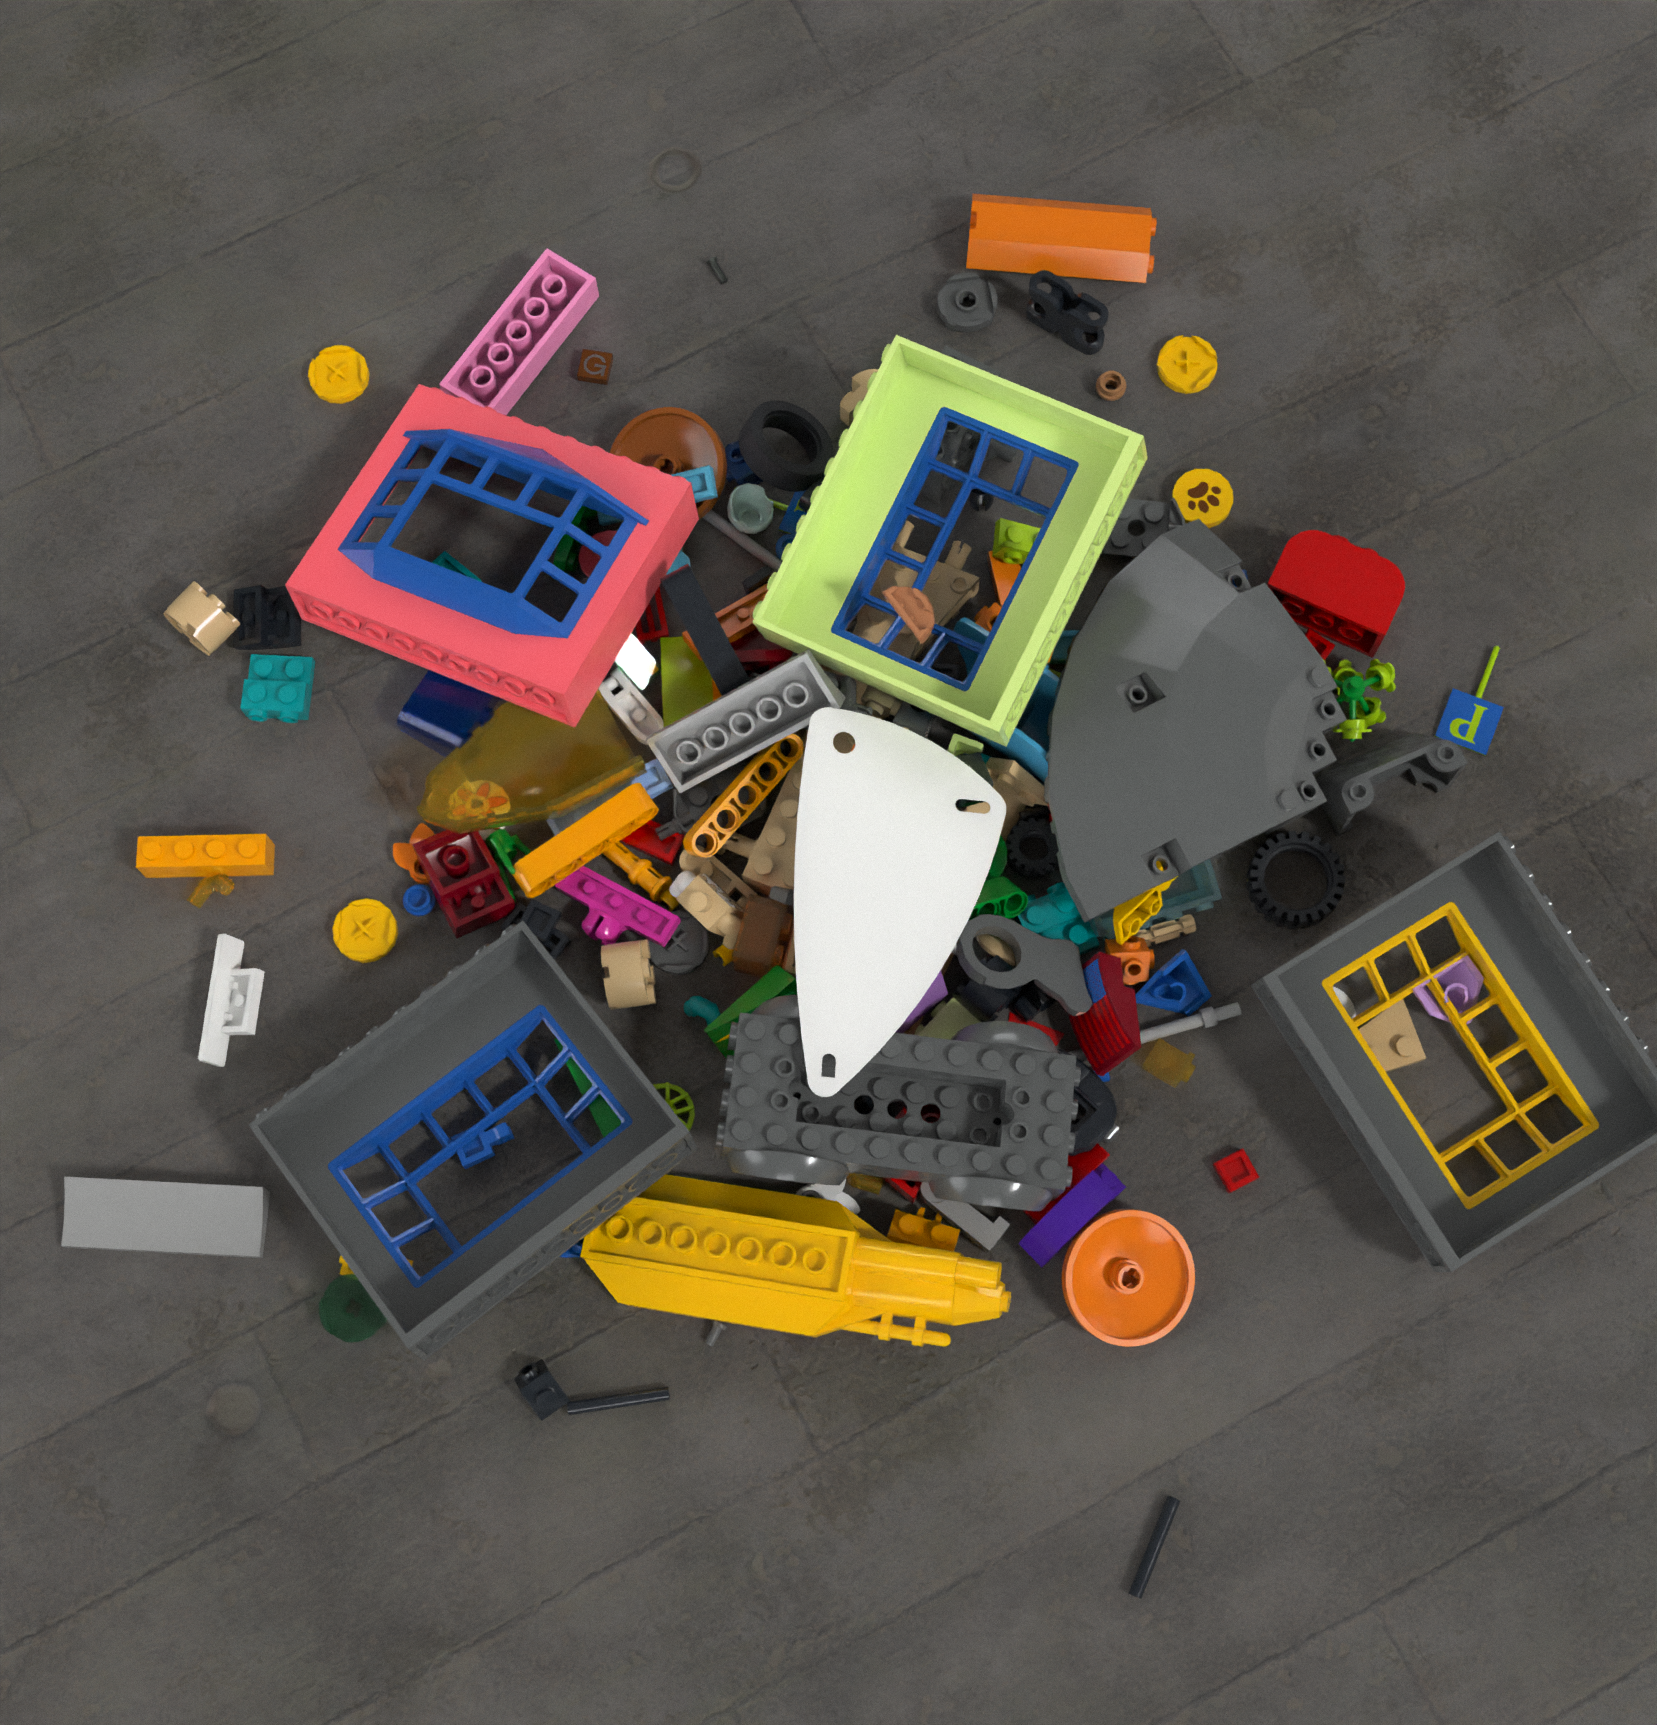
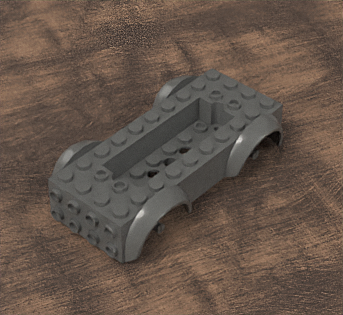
M797 995L778 996L766 1000L751 1014L740 1013L738 1023L731 1022L727 1050H734L733 1055H727L723 1082L730 1083L729 1089L723 1088L719 1115L725 1116V1122H719L715 1149H721L720 1159H725L727 1166L732 1172L771 1179L835 1186L841 1185L849 1173L929 1183L936 1198L1028 1211H1042L1050 1201H1054L1060 1194L1064 1193L1065 1187H1070L1072 1166H1067L1068 1153H1073L1075 1133H1071L1070 1128L1071 1120L1076 1119L1078 1111V1100L1073 1099L1074 1087L1079 1086L1081 1068L1076 1066V1056L1060 1054L1051 1038L1039 1029L1015 1022L989 1021L969 1025L959 1030L950 1040L894 1033L881 1050L836 1094L829 1097H821L812 1092L808 1085ZM826 1054L822 1058L821 1077L835 1078L836 1059L832 1054ZM867 1096L873 1101V1110L869 1114L863 1115L855 1110L854 1101L857 1097ZM891 1102H900L904 1105L906 1114L900 1119L892 1118L888 1114L887 1106ZM927 1104L935 1105L940 1111L939 1120L934 1123L925 1122L921 1117L922 1107Z

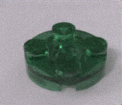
M355 1274L343 1275L333 1280L328 1285L319 1303V1316L325 1330L348 1343L360 1342L371 1338L387 1321ZM351 1298H355L356 1303H361L362 1309L359 1310V1316L356 1318L353 1313L346 1312V1307L350 1305Z

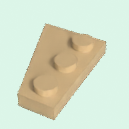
M1404 999L1390 1006L1359 1029L1385 1072L1426 1059Z

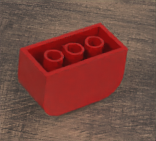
M1319 530L1300 532L1287 542L1267 584L1297 625L1306 629L1310 628L1319 635L1372 658L1382 643L1405 592L1404 577L1393 562L1379 556L1373 549L1361 548L1351 544L1343 536L1330 535Z

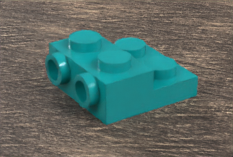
M251 654L248 679H244L240 707L244 715L248 719L257 722L267 721V718L279 719L286 723L308 720L315 669L314 658Z
M1064 882L1049 887L1046 890L1048 894L1036 899L1034 894L1027 896L1028 903L1025 910L1020 915L1014 917L1016 923L1043 937L1072 941L1079 947L1080 955L1099 947V942L1089 921L1084 923Z

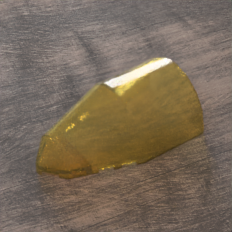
M599 688L575 728L508 701L494 711L495 716L482 728L480 726L472 732L473 737L460 749L456 747L427 775L424 784L426 789L420 806L417 805V811L420 817L427 823L458 834L560 818L647 773L641 755L635 757L627 744Z

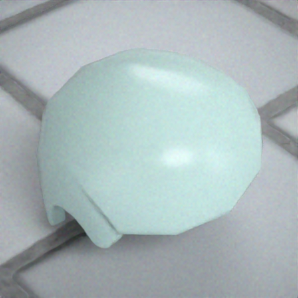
M746 483L737 486L730 494L727 506L728 518L740 532L756 534L764 531L773 520V501H770L765 495L763 487Z

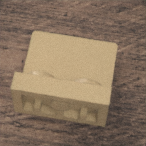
M990 757L986 767L994 783L993 788L1001 795L1006 804V815L1000 834L1006 843L1010 830L1019 819V812L1023 811L1026 805L1034 806V804L1048 806V803H1045L1044 786L1016 761ZM987 802L962 807L961 811L986 814L990 811V805Z

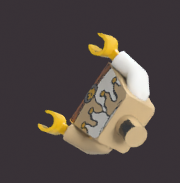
M690 871L680 873L672 885L657 899L658 903L664 901L669 907V912H672L681 904L706 929L724 937L723 944L713 951V955L715 958L718 956L722 958L723 966L728 965L739 956L737 947L744 929L743 920L749 914L706 873L697 876Z

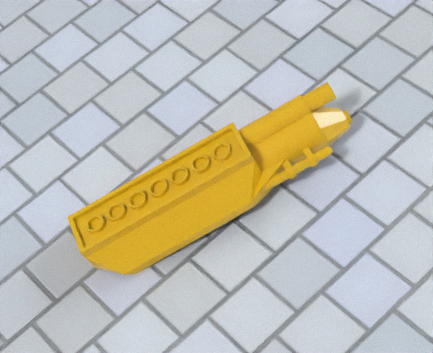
M667 1174L586 1235L580 1255L618 1303L814 1338L838 1330H847L877 1335L879 1340L890 1341L891 1338L912 1341V1345L923 1347L924 1344L946 1347L951 1342L950 1336L947 1333L926 1330V1322L957 1326L1000 1318L1002 1311H1009L1011 1303V1292L1006 1291L1005 1284L1000 1281L1001 1262L964 1257L961 1252L892 1242L838 1201ZM893 1316L915 1319L914 1328L893 1324ZM881 1317L880 1322L871 1321L872 1319Z

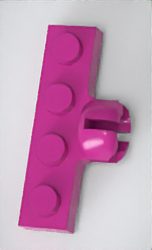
M582 866L555 885V888L561 893L589 907V913L582 922V929L593 940L601 939V944L603 945L616 943L622 932L632 930L665 948L681 922L679 916L585 866Z

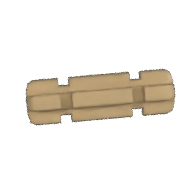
M1187 914L1178 917L1179 921L1171 919L1149 926L1150 930L1147 931L1146 928L1139 929L1134 936L1144 938L1147 946L1150 947L1152 942L1155 945L1180 937V933H1183L1184 936L1194 933L1196 931V923L1193 916Z

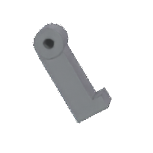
M923 1182L921 1185L920 1196L924 1203L936 1213L942 1215V1218L953 1227L960 1229L964 1236L986 1254L990 1252L1010 1226L1000 1216L992 1223L968 1203L936 1198L929 1183Z

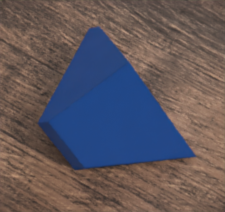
M1184 949L1164 964L1135 994L1136 1003L1190 1016L1212 997L1190 956Z

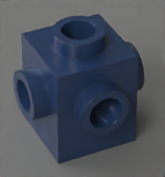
M739 441L728 444L725 447L727 458L726 480L729 483L734 480L738 486L746 483L758 485L763 482L743 459L739 448Z

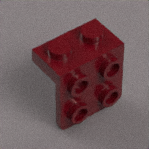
M757 628L730 643L748 677L751 676L752 672L763 674L793 656V651L766 640Z

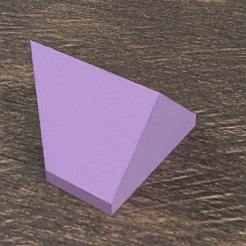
M1468 955L1433 976L1434 979L1437 978V981L1444 990V1003L1449 1002V998L1458 1013H1462L1477 1004L1484 977ZM1430 978L1412 989L1429 1015L1451 1023L1428 986H1426V984L1431 982ZM1472 1019L1467 1021L1466 1025L1471 1023Z

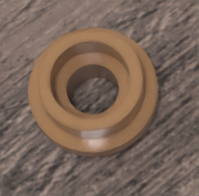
M1107 371L1098 377L1096 392L1102 399L1115 401L1124 395L1126 381L1120 373ZM1113 385L1116 389L1109 390L1106 388V386Z

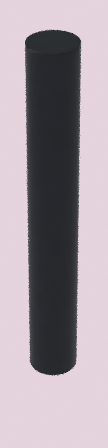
M669 1387L569 1401L567 1403L568 1415L670 1400Z
M1169 1495L1167 1496L1128 1594L1142 1599L1180 1500Z

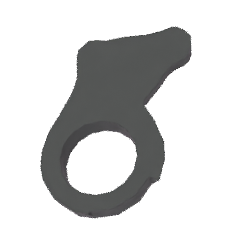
M979 915L967 922L956 943V951L959 964L971 979L982 986L993 989H1011L1033 981L1039 991L1060 1002L1064 1010L1072 1016L1084 1014L1091 1008L1092 1000L1085 985L1079 947L1072 941L1043 937L1015 921L999 915ZM982 934H990L1005 941L1013 951L1015 968L1009 972H997L985 967L974 954L972 947L973 938Z

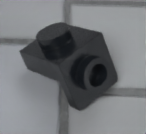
M542 1359L536 1363L531 1362L525 1365L519 1371L518 1376L514 1378L520 1392L541 1421L570 1401Z

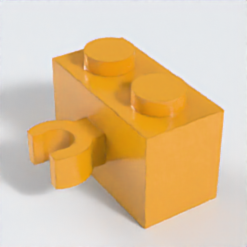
M922 1207L918 1210L917 1216L899 1210L895 1211L887 1238L892 1242L948 1251L955 1250L960 1229L941 1224L942 1215L937 1213L935 1220L931 1221L924 1218L925 1208Z

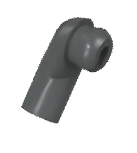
M992 438L983 462L999 457L1012 463L1018 449ZM977 443L976 445H974V447L972 448V457H973V458H974V455H975V452H976L978 443Z

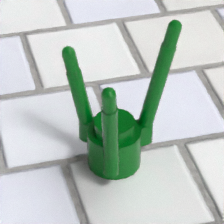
M499 829L486 838L485 844L500 870V876L515 904L516 899L502 863L507 867L510 874H515V868L510 861L517 854L515 849L518 848L525 855L532 851L522 843L517 834L510 836L507 830Z

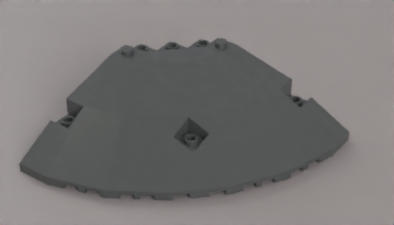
M1200 519L1161 534L1102 588L1092 610L1087 614L1084 619L1085 622L1067 649V660L1064 670L1061 671L1053 709L1048 716L1047 736H1049V752L1046 753L1048 776L1045 778L1044 798L1045 803H1049L1052 822L1050 823L1052 834L1056 835L1059 852L1056 854L1061 878L1084 923L1264 832L1267 835L1327 802L1313 775L1337 761L1324 737V734L1347 720L1332 693V690L1337 688V685L1322 657L1267 584L1263 583L1251 588L1239 565L1242 560ZM1231 579L1234 580L1237 587L1232 585ZM1132 692H1136L1140 700H1136ZM1156 861L1161 863L1163 871L1156 867Z

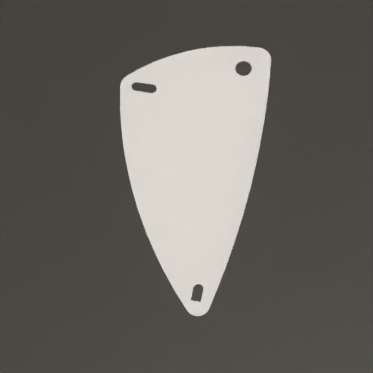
M831 707L818 709L813 713L809 721L798 803L794 866V946L801 1037L808 1085L812 1092L821 1097H829L836 1094L881 1050L917 1006L937 977L956 945L978 900L999 842L1006 815V804L1001 795L968 765L934 742L894 723L873 716ZM840 732L851 734L855 739L854 750L846 754L838 752L833 746V738L836 734ZM958 799L985 801L990 805V811L986 814L959 811L955 803ZM826 1054H832L836 1059L835 1078L821 1077L822 1058Z

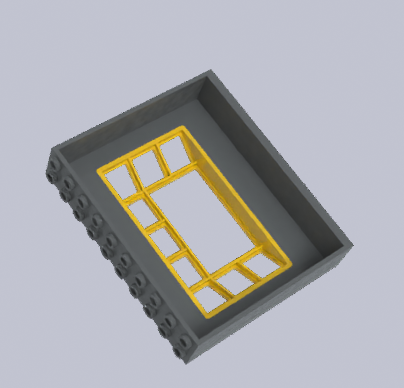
M1500 831L1251 985L1434 1272H1452L1657 1142V1065H1654L1647 1055L1649 1053L1647 1045L1640 1037L1634 1035L1628 1026L1630 1024L1628 1016L1621 1008H1616L1609 997L1611 993L1608 986L1603 980L1596 978L1590 969L1592 966L1590 959L1582 950L1577 949L1571 940L1573 936L1569 927L1564 922H1559L1552 911L1554 907L1551 900L1546 894L1539 892L1533 883L1535 881L1533 873L1526 865L1520 863L1515 855V846L1508 837H1503ZM1446 916L1460 946V951L1431 969L1415 935ZM1405 941L1420 975L1394 993L1389 994L1374 960ZM1468 955L1484 977L1483 984L1488 990L1489 996L1464 1012L1458 1013L1449 998V1002L1444 1003V990L1437 981V978L1434 979L1433 976ZM1361 967H1364L1379 1001L1351 1019L1336 996L1333 985ZM1429 978L1431 982L1426 984V986L1432 992L1507 1108L1505 1113L1440 1154L1434 1148L1357 1028L1413 993V988ZM1497 1005L1518 1036V1041L1493 1057L1488 1058L1466 1023L1491 1006ZM1526 1049L1547 1080L1548 1085L1521 1103H1517L1497 1073L1496 1067ZM1553 1094H1556L1583 1126L1558 1142L1551 1144L1525 1113ZM1512 1120H1515L1541 1149V1152L1515 1169L1509 1170L1486 1144L1484 1138ZM1474 1146L1500 1178L1469 1197L1462 1191L1445 1163L1469 1147Z

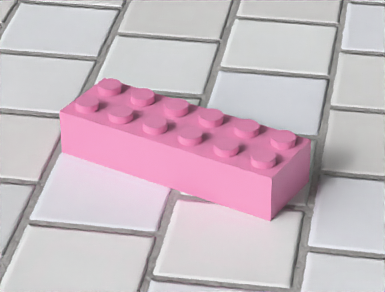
M546 248L440 382L441 391L454 397H463L481 407H491L498 413L507 415L599 297L596 278Z

